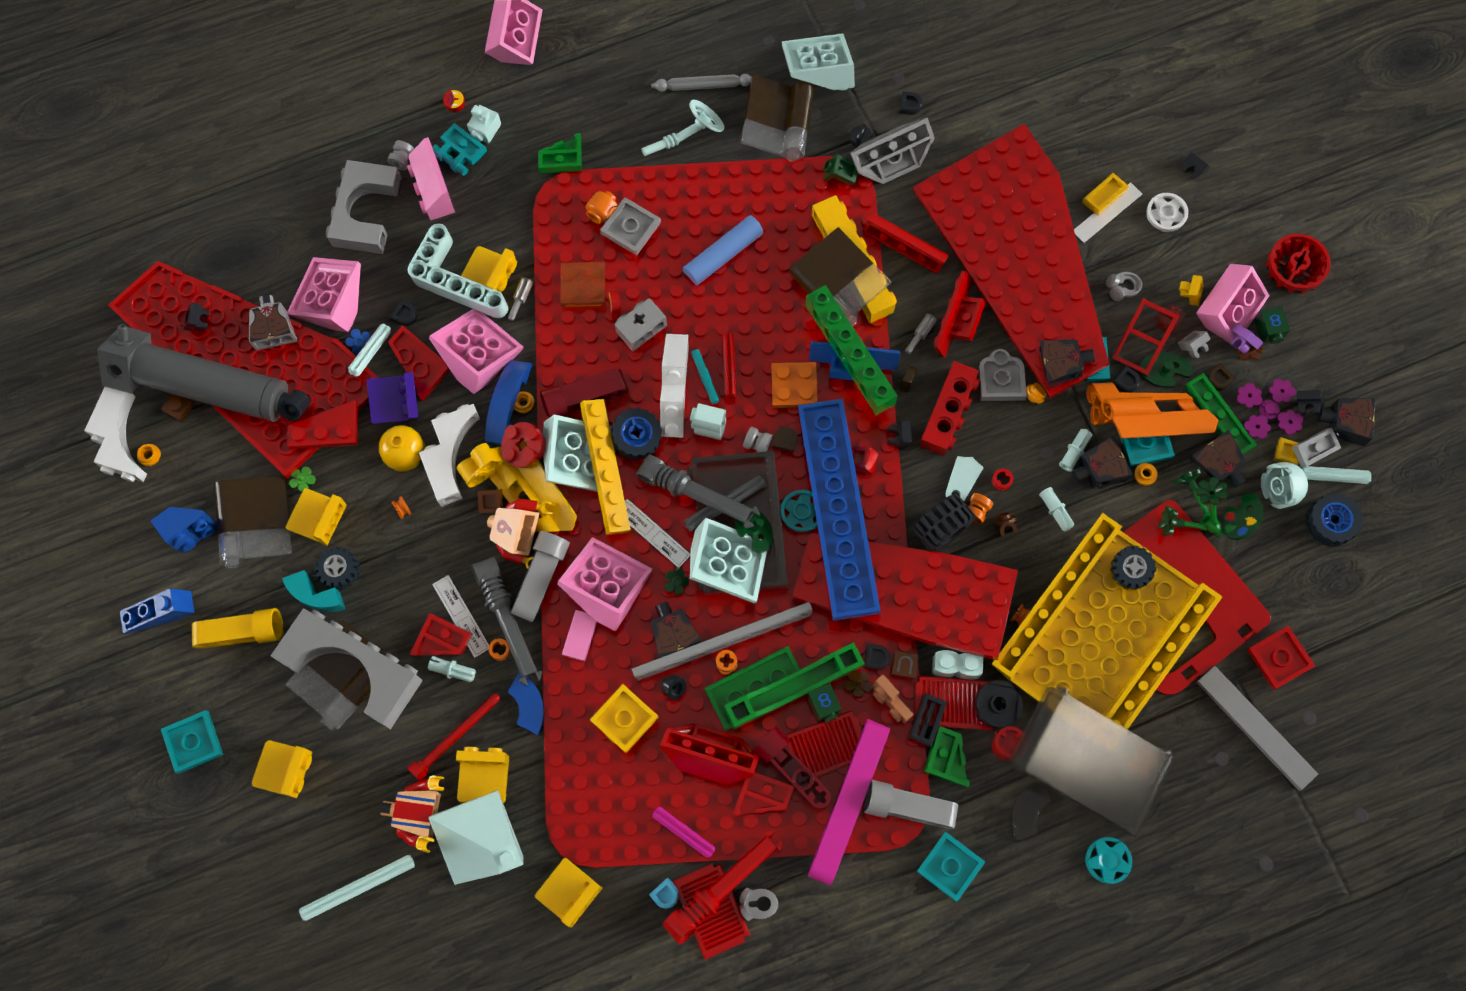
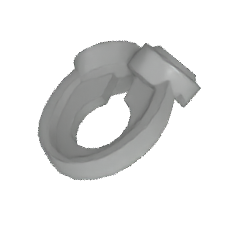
M1122 272L1117 275L1113 273L1107 278L1106 286L1111 289L1109 292L1110 297L1114 301H1121L1124 297L1130 298L1137 295L1142 289V281L1140 277L1131 272ZM1124 280H1129L1134 288L1133 290H1128L1126 287L1122 288L1119 284H1122Z
M747 887L740 895V903L742 904L740 912L747 921L753 918L766 919L772 916L778 909V899L769 890H751ZM763 896L769 898L771 906L767 911H761L757 907H750L748 905L750 901H757Z

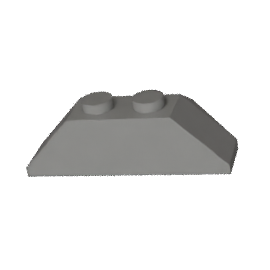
M924 118L899 126L864 142L850 152L858 174L884 184L920 167L935 137L928 118Z

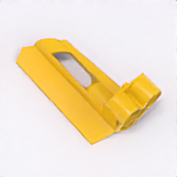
M524 440L520 443L521 451H523V447H527V443ZM483 443L471 451L470 458L458 464L456 469L469 488L475 487L490 478L498 489H502V494L509 503L519 499L518 496L522 491L527 494L530 500L537 501V503L541 504L544 501L553 502L555 505L548 504L545 507L546 512L554 513L553 515H546L537 510L542 518H538L535 532L573 530L577 515L556 484L546 481L545 469L539 460L533 463L535 465L530 468H518L502 458L501 447L490 448L487 443Z

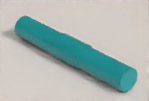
M699 349L693 350L691 355L711 404H716L719 402V398Z

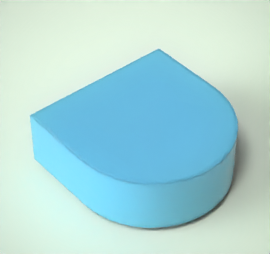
M666 878L649 896L659 907L667 909L677 904L679 891L673 882Z

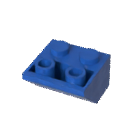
M169 507L151 520L164 541L181 554L192 550L197 542L211 536L215 529H217L216 521L204 511Z

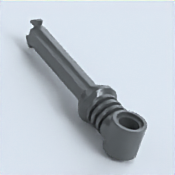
M648 454L636 473V476L645 483L652 486L658 485L670 491V494L674 497L686 495L745 523L743 525L745 528L754 527V524L749 522L753 513L760 516L756 506L753 509L700 485L691 480L687 471H678L671 468L655 456Z
M491 557L472 564L471 568L475 580L481 587L484 597H486L484 605L486 609H490L491 612L495 613L522 678L519 679V682L528 686L526 678L534 675L540 681L542 671L537 672L515 617L510 613L513 596L505 589L506 587L501 579V572L496 559Z

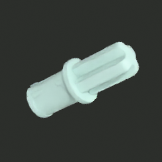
M1081 429L1073 443L1068 445V451L1059 463L1061 468L1072 472L1079 457L1085 453L1084 449L1092 437V433L1089 430Z
M1052 487L1043 490L1039 496L1050 510L1048 512L1049 515H1053L1063 531L1071 529L1074 526V522L1064 508L1066 505L1060 502Z
M432 656L428 664L429 671L447 675L449 679L454 677L471 682L475 678V669L459 665L454 660L450 662Z

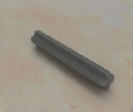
M758 475L725 496L734 501L741 502L764 488L765 481ZM707 506L685 519L684 524L691 532L697 529L705 518L711 520L722 512Z

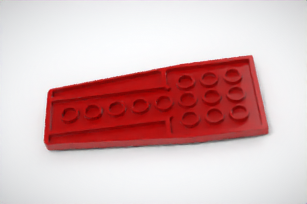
M812 533L807 541L793 596L797 601L803 603L810 602L812 606L832 612L819 534ZM868 542L880 614L851 619L927 644L998 661L1018 570L946 553Z

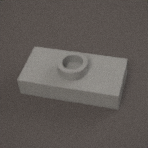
M1327 428L1298 443L1292 449L1302 468L1341 449V446L1333 429Z

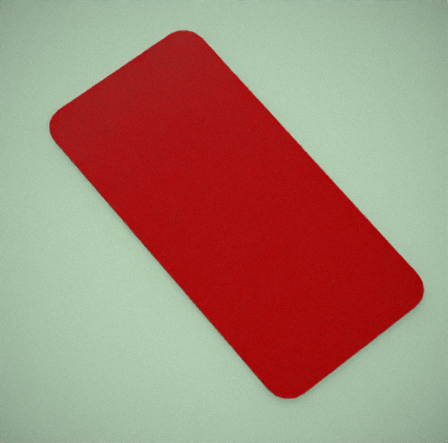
M834 156L583 169L582 171L557 174L545 182L536 195L533 208L537 423L540 432L543 434L544 422L548 419L541 400L540 391L558 385L563 386L614 369L622 371L629 392L622 397L604 402L609 427H612L616 417H619L621 412H625L630 408L646 409L649 413H653L660 422L662 361L666 334L688 335L683 438L661 437L660 444L652 456L659 458L671 468L678 471H687L692 481L724 496L760 475L765 481V487L739 503L750 507L756 506L769 521L773 532V541L766 553L756 603L690 579V557L679 567L684 570V576L689 578V584L686 587L682 586V594L676 595L673 591H666L664 585L666 582H670L665 578L668 571L675 572L678 567L633 527L630 526L631 530L627 533L606 535L598 492L555 483L576 513L577 519L571 531L548 532L570 542L563 561H558L541 602L546 824L549 838L560 855L576 865L603 868L740 860L765 837L763 834L765 831L774 832L769 839L775 846L781 840L783 841L782 850L779 852L777 849L768 858L815 855L849 766L817 777L831 794V801L824 808L814 807L794 786L786 810L734 815L733 813L745 779L724 785L680 771L660 749V744L667 727L696 723L725 732L704 688L729 676L721 674L716 665V657L723 650H730L735 653L737 657V669L733 672L735 673L789 646L800 669H803L853 642L865 663L867 645H881L889 651L890 660L888 665L881 670L864 668V664L854 672L858 673V677L862 672L868 673L869 680L867 682L872 683V688L875 681L884 675L899 691L898 698L914 714V682H919L918 664L915 679L891 675L895 651L917 655L916 640L851 618L833 621L832 612L812 605L811 616L645 679L636 681L632 671L635 667L659 659L651 621L659 618L655 606L660 603L668 602L672 612L682 609L702 642L805 604L794 599L793 591L809 535L812 533L819 534L818 526L809 532L793 531L784 524L781 518V504L788 494L796 490H808L811 492L812 490L798 408H772L771 363L814 362L809 361L811 341L829 343L805 306L808 293L789 273L791 267L824 239L812 217V205L835 195L839 202L843 201L849 220L852 219L855 222L856 233L859 238L862 237L864 239L869 256L872 255L874 257L878 273L883 274L880 242L862 232L872 212L878 215L876 191L872 179L857 174L856 182L852 186L835 178H831L829 181L823 180L825 174L823 171L824 165L828 159L830 160ZM595 192H611L616 197L617 205L626 197L661 218L660 225L638 255L633 254L603 236L600 230L605 223L597 224L587 216L586 204ZM749 215L753 216L760 223L763 234L696 286L683 272L682 268ZM849 285L840 293V298L837 301L838 305L866 347L890 350L887 316L870 323ZM609 291H617L619 293L621 307L619 313L611 314ZM650 298L666 316L667 326L632 352L616 333L615 323L620 316L633 311L639 302H645ZM729 333L734 335L736 396L732 398L724 396L722 335ZM699 349L719 398V402L716 404H711L691 355L693 350ZM816 362L818 402L843 399L851 447H871L878 454L873 474L856 471L868 542L908 548L899 449L887 443L889 438H896L894 433L886 432L890 425L897 424L895 405L875 415L853 380L829 378L831 363ZM881 369L893 388L892 370ZM698 403L726 410V425L722 440L694 434V429L691 428L692 421H690L693 407L697 408ZM581 410L565 416L583 421ZM751 426L757 428L760 433L773 435L764 456L758 454L755 449L749 450L743 447L745 437ZM790 427L796 432L797 442L794 452L772 448L775 432L779 428ZM632 432L633 435L639 438L640 432ZM615 450L624 500L628 499L691 554L695 530L690 532L686 528L684 521L707 507V505L686 495L674 497L670 494V491L658 485L652 486L645 483L636 476L644 458L638 461L635 459L629 460L626 457H622ZM800 495L792 497L791 500L797 501ZM810 497L811 504H814L813 498ZM784 508L785 517L787 518L790 512ZM724 513L711 519L736 529L735 519ZM816 516L813 517L814 523L817 521ZM801 524L795 525L796 527L804 528ZM593 537L652 568V572L616 631L597 622L586 660L583 662L562 656V651L575 610L587 612L558 585V581ZM725 658V661L722 662L724 667H728L731 663L730 658ZM674 674L686 681V691L678 700H671L662 693L663 679ZM849 674L831 682L832 689L842 708L837 715L852 711L853 717L858 716L862 728H864L867 719L890 728L872 780L892 784L893 788L930 796L928 774L923 772L927 761L926 746L914 739H908L914 722V715L905 724L902 721L897 722L889 713L891 709L885 702L881 704L874 697L873 693L875 691L873 689L870 692L863 691L862 697H855L853 691L848 692L845 689V683L850 681L848 678ZM622 684L659 716L627 753L615 743H612L590 721ZM806 695L739 728H732L725 733L741 737L753 749L776 726L786 735L818 722ZM919 725L916 735H919L922 726ZM787 757L779 764L782 768L788 763ZM759 758L755 769L756 772L793 785L771 761L766 765ZM810 780L800 783L799 785L806 786L810 782ZM814 781L813 785L805 790V792L809 794L812 791L816 796L814 801L816 803L818 801L824 803L826 801L824 798L826 792H818L814 788L818 783ZM863 801L844 854L881 852L904 847L920 834L925 824L889 815L886 818L865 814ZM658 806L662 807L713 845L715 851L712 856L706 858L652 817L655 809Z

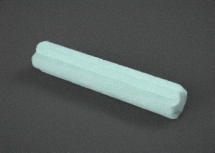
M380 324L349 366L348 372L351 375L358 377L391 333L389 326Z
M1312 466L1302 468L1307 480L1361 484L1371 482V472L1368 470Z

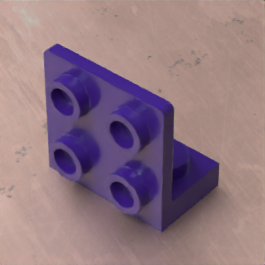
M413 372L404 373L403 376L367 380L372 424L418 419Z

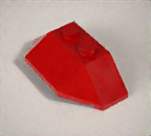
M696 723L667 727L660 744V749L680 771L724 785L753 777L759 760V755L741 737Z

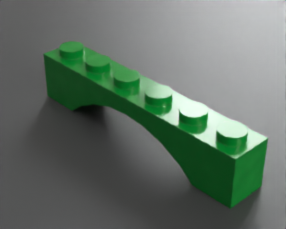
M853 642L783 679L725 704L723 709L733 729H736L806 695L809 691L831 683L861 668L865 663Z

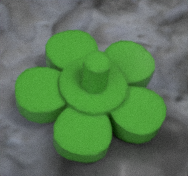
M303 467L301 471L297 469L291 474L294 479L289 481V485L294 489L298 487L299 491L303 492L305 488L309 489L307 484L313 485L316 478L311 475L312 471L309 467Z

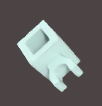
M475 105L471 110L473 116L467 124L469 133L479 142L483 141L489 144L501 125L497 112L484 106Z

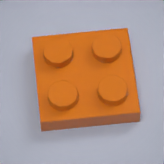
M816 362L771 363L772 408H798V405L818 402Z

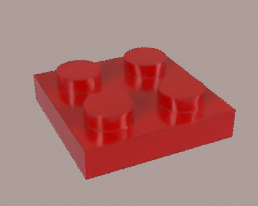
M1289 626L1247 649L1273 690L1315 667V664Z

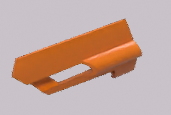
M1112 382L1091 383L1087 387V399L1092 404L1090 410L1092 424H1115L1121 439L1215 433L1218 419L1210 411L1200 410L1194 404L1193 398L1187 393H1119ZM1175 401L1182 411L1161 412L1155 402Z

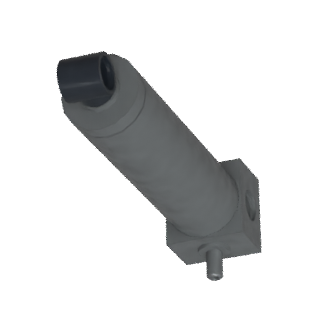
M124 324L119 325L118 329L97 349L102 386L130 394L141 385L272 422L277 421L281 415L289 421H297L310 405V399L304 392L293 390L289 394L288 384L285 380L152 345L151 333L133 329Z

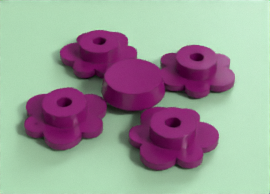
M1281 379L1273 381L1272 387L1269 388V392L1273 394V401L1265 400L1262 402L1260 396L1262 391L1252 383H1247L1244 387L1238 389L1237 401L1239 404H1245L1247 408H1252L1253 405H1260V416L1252 415L1249 417V421L1244 423V428L1252 438L1265 439L1267 432L1271 429L1267 422L1276 417L1280 422L1278 424L1279 429L1284 430L1287 435H1293L1296 431L1302 429V415L1295 414L1293 410L1279 414L1280 408L1277 403L1282 401L1288 403L1296 394V390L1291 387L1290 381L1286 380L1283 382Z

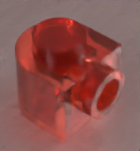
M1170 305L1167 309L1177 315H1180L1170 336L1179 327V325L1182 323L1185 317V314L1176 305ZM1159 312L1155 318V321H1157L1156 327L1166 333L1173 318Z

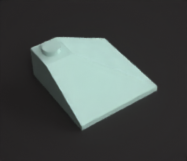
M843 33L782 41V48L791 77L832 90H846L855 87L854 63Z
M553 415L544 422L543 435L546 440V449L543 455L546 481L598 492L584 422Z
M705 518L695 530L690 555V579L756 603L767 551L764 553L754 552L751 548L752 538L750 536L739 537L736 529Z
M498 790L428 817L454 885L501 874L523 865L524 856Z

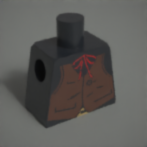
M1075 339L1043 340L1039 343V353L1047 389L1083 376V364L1095 362L1093 349L1080 351L1078 341Z
M1337 399L1330 409L1322 408L1317 419L1320 422L1329 423V428L1333 429L1337 438L1365 446L1373 439L1375 399Z
M1229 430L1190 458L1210 478H1218V484L1227 478L1236 488L1246 481L1238 469L1247 462Z
M1114 436L1084 453L1079 460L1081 467L1072 470L1073 478L1077 483L1088 479L1091 487L1094 489L1126 482L1133 475Z
M668 602L655 606L659 618L651 621L659 658L702 642L682 609L672 612Z

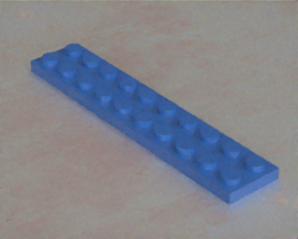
M843 399L798 405L833 621L880 614V605Z

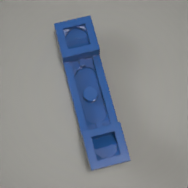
M511 360L503 370L495 387L488 410L485 429L486 443L501 445L505 429L512 425L510 419L521 384L526 385L532 367L531 363Z

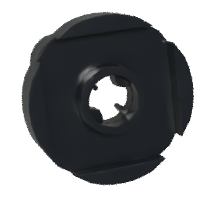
M994 680L981 686L974 699L977 719L995 729H1002L1012 725L1022 713L1023 702L1020 694H1017L1012 684L1003 680ZM995 698L1000 699V703L1004 706L1003 709L999 708L997 710L993 705V701H996Z

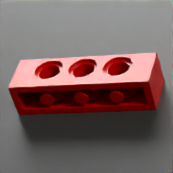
M956 361L953 362L919 447L945 456L947 449L952 451L956 438L952 436L955 430L960 431L964 421L961 414L963 410L968 411L972 399L969 398L970 392H976L980 379L976 378L979 370ZM961 387L963 388L964 392L958 393L954 390V388ZM952 406L956 409V412L951 413L947 411L946 407ZM938 426H946L949 431L941 432Z

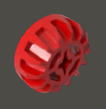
M1290 234L1278 240L1269 252V258L1266 262V268L1270 270L1269 278L1277 281L1276 286L1278 288L1282 286L1288 288L1287 293L1291 294L1295 291L1305 294L1308 290H1315L1327 277L1331 266L1330 256L1325 246L1314 237L1306 234ZM1291 256L1287 263L1282 261L1283 258ZM1279 265L1284 267L1285 278L1279 271ZM1301 276L1306 278L1302 282H1292L1294 279H1297Z

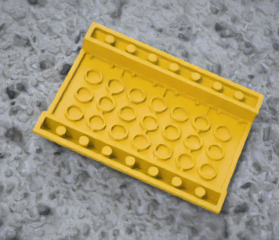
M1102 513L999 653L998 661L994 660L992 665L1010 682L1085 737L1112 752L1219 603L1222 596L1204 583L1197 585L1152 552L1150 553L1152 554V559L1156 561V572L1150 583L1136 590L1125 589L1122 585L1119 586L1117 581L1112 578L1113 574L1110 571L1114 556L1128 546L1145 547L1120 531L1122 526Z

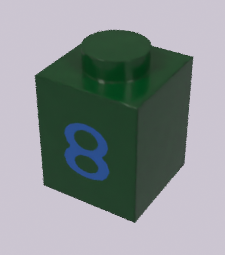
M1283 307L1262 310L1254 319L1263 343H1280L1290 332Z
M830 683L809 691L806 695L817 722L824 720L825 723H828L838 718L837 714L840 713L842 708Z

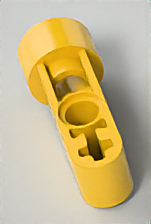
M277 608L254 611L253 614L193 622L192 647L211 648L255 641L258 643L280 641L284 630L281 613Z

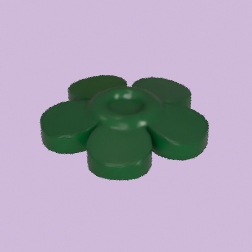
M677 568L675 572L668 571L665 578L670 581L664 585L666 591H673L676 595L683 593L682 586L686 587L689 584V578L684 576L685 572L683 569Z

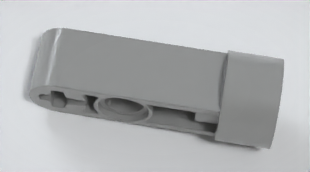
M545 531L539 532L533 546L535 551L534 557L515 599L511 614L533 622L558 561H563L570 542Z
M871 780L864 799L865 814L886 818L889 815L944 829H955L958 811L957 803L893 788L892 784Z

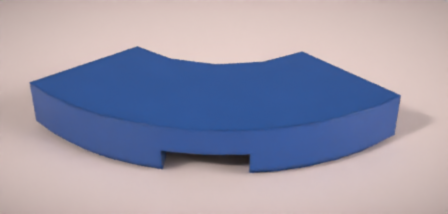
M519 672L508 691L519 705L517 725L539 735L544 721L542 698L537 687L529 678H526L528 686L519 682V679L522 678Z

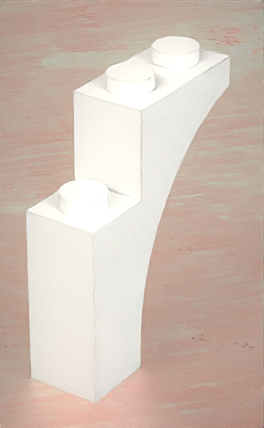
M666 334L660 397L661 437L683 438L688 335Z
M104 387L84 430L91 436L92 441L102 444L94 463L101 467L100 471L113 476L114 473H117L127 481L134 482L136 479L144 482L147 473L132 458L126 439L127 418L136 396Z
M474 404L462 405L454 412L439 414L436 419L431 420L440 444L429 445L424 448V451L419 452L432 489L441 507L463 499L456 479V457L464 436L480 420Z

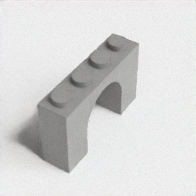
M347 160L345 168L341 170L342 181L340 187H337L336 204L331 209V224L326 228V237L332 247L383 254L387 239V233L383 225L356 221L350 217V211L353 203L365 194L377 193L397 196L402 178L397 167Z

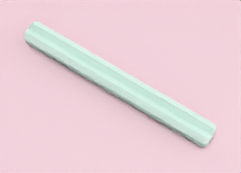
M410 855L400 858L299 909L301 918L309 920L414 868L413 858Z

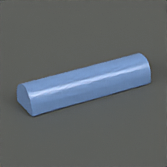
M749 215L682 268L683 272L698 286L763 234L760 223L753 216Z

